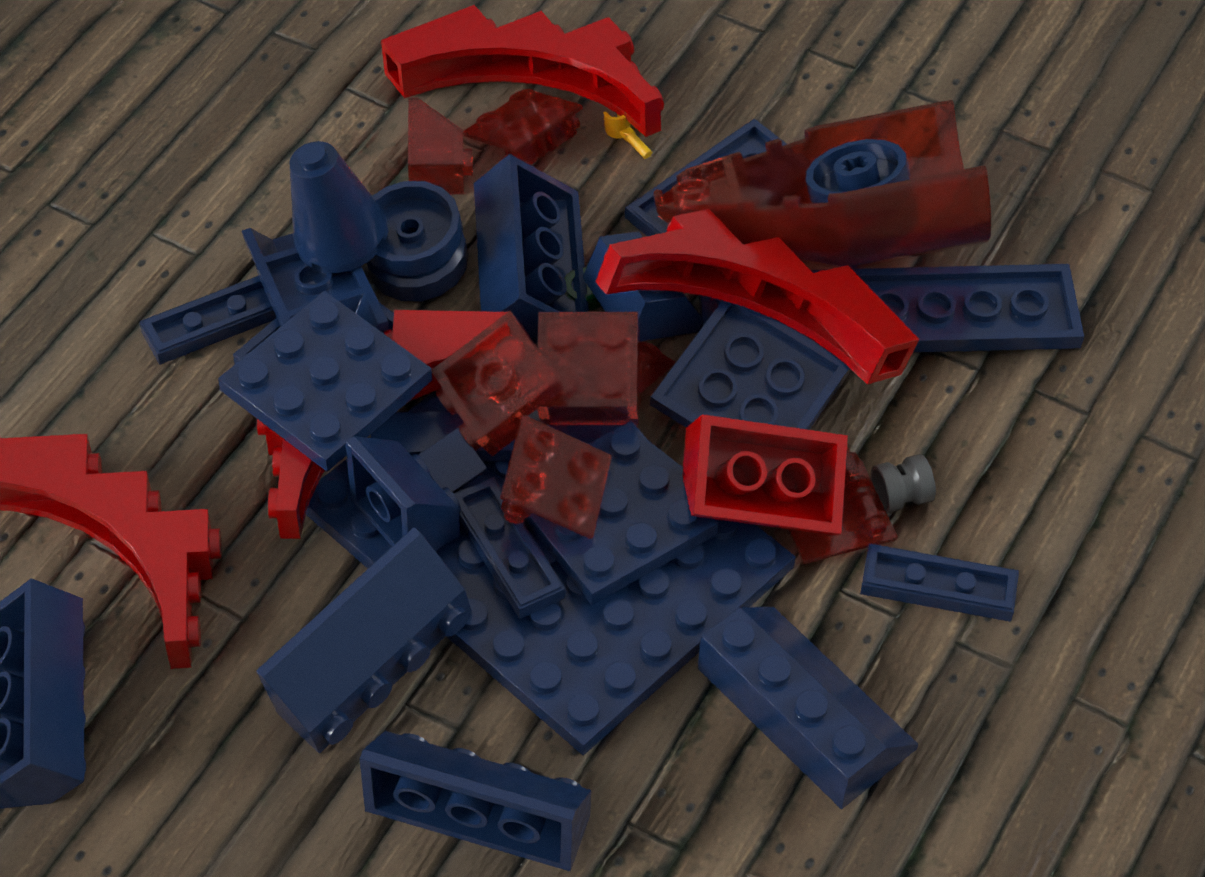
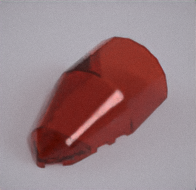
M952 100L814 126L804 130L805 139L782 146V141L779 139L766 142V152L744 159L742 153L736 152L687 168L676 175L677 184L669 191L662 194V190L656 189L653 193L656 211L659 217L667 224H670L673 216L710 209L743 245L779 237L804 264L833 268L846 265L851 269L985 244L991 238L992 217L987 168L983 165L964 169ZM875 139L898 144L906 153L910 169V180L843 193H830L827 197L828 203L811 202L806 185V170L817 157L829 149L848 142Z

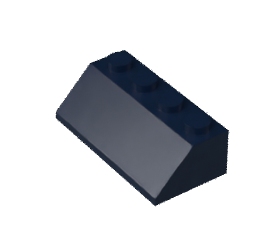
M509 154L474 182L481 311L511 312L512 333L526 344L560 341L564 334L576 329H581L586 337L591 335L588 301L585 299L587 285L582 278L585 262L579 193L575 189ZM572 270H575V277L571 284L574 291L577 292L575 302L565 295L567 285L564 277Z
M413 527L256 670L278 715L319 754L328 745H334L342 741L351 731L353 722L368 708H375L384 702L389 696L392 686L407 672H414L419 669L428 659L430 650L445 636L451 637L462 629L468 619V615L472 612L465 588L425 537Z
M32 578L0 601V809L51 804L83 783L86 771V760L84 758L86 715L84 712L85 668L83 666V636L85 624L83 622V598Z
M739 607L701 635L698 670L841 810L917 750L918 743L775 607Z
M384 731L363 749L359 759L366 812L571 872L590 818V789L583 788L579 783L568 778L559 777L551 779L531 773L527 768L516 763L499 764L485 760L464 748H454L451 750L433 745L424 738L411 733L398 735Z

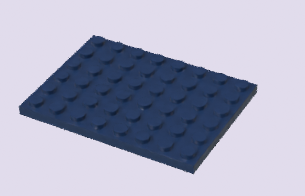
M513 333L510 380L473 382L436 390L408 411L520 410L521 460L482 461L487 467V471L459 490L461 491L494 476L506 497L507 487L626 424L624 420ZM651 443L683 481V467ZM346 459L319 480L307 506L306 515L365 567L369 568L392 546L351 501ZM519 515L565 587V599L519 619L460 523V536L436 551L465 588L472 610L462 629L455 635L447 638L583 756L699 653L701 635L739 607H751L794 568L796 558L795 555L755 524L715 519L718 522L716 536L591 605Z

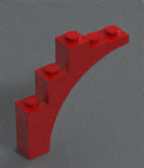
M475 5L381 40L385 75L404 99L437 88L466 83L506 81L539 84L569 91L598 102L618 115L626 116V120L645 137L661 131V111L664 109L662 95L656 86H650L640 75L636 64L631 61V56L634 54V45L630 35L625 30L621 31L609 17L564 34L562 28L558 24L554 25L542 11L497 27L491 18L487 19Z
M710 209L673 216L665 233L610 244L595 281L605 294L635 290L677 291L708 296L744 306L778 320L809 337L844 362L866 384L902 375L919 341V338L848 265L813 273L779 237L743 245Z
M394 310L393 329L384 331L386 336L432 368V381L411 400L436 390L463 384L506 381L511 378V312ZM257 419L258 435H266L268 454L273 455V476L279 477L278 488L269 489L268 516L269 518L277 519L280 539H301L307 506L325 470Z
M88 434L0 438V511H14L50 518L81 530L112 549L138 574L156 602L163 622L164 641L170 669L192 668V647L201 646L199 616H192V603H201V580L213 579V559L222 558L220 528L211 529L208 509L161 511L160 491H151L147 471L102 473L100 453L91 452Z

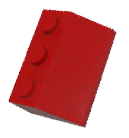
M702 414L686 427L682 477L691 516L839 536L842 531L848 435Z

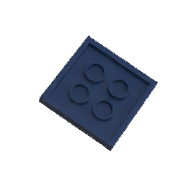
M323 291L220 376L218 381L221 392L328 472L347 455L345 441L353 436L368 437L432 381V368L326 291Z
M722 300L652 394L650 406L684 427H688L703 414L809 430L846 379L851 369L818 343L780 321L744 306Z
M632 421L507 487V498L591 605L716 536L718 532V522L715 519L691 516L684 482Z

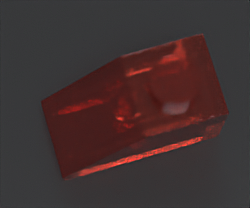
M408 97L409 181L429 182L442 187L450 195L464 194V176H473L472 148L463 149V130L418 97Z

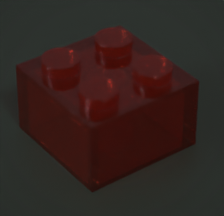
M539 312L536 407L541 425H624L630 421L635 425H639L640 327L638 312Z

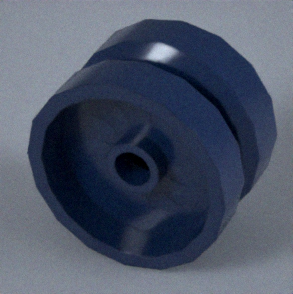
M875 139L848 142L829 149L817 157L806 170V185L810 200L815 206V220L818 232L827 245L839 250L852 251L878 248L902 237L912 229L918 220V205L914 188L910 185V169L907 156L898 144Z
M403 181L386 186L374 194L372 197L382 208L387 219L388 235L386 240L382 238L375 247L377 254L366 263L372 283L384 295L400 301L418 302L441 296L457 285L466 271L469 254L455 199L442 187L426 181Z

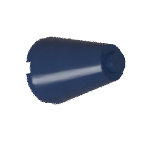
M321 141L304 144L293 153L289 163L293 238L297 253L306 265L312 268L311 263L324 266L326 272L339 273L358 268L369 262L377 254L375 247L380 243L381 239L384 238L386 240L388 223L385 214L331 144Z

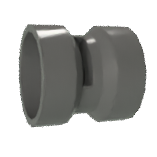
M917 454L906 457L902 464L897 466L886 462L874 465L871 468L873 494L883 513L899 511L906 502L922 505L935 500V480L932 469L924 455Z

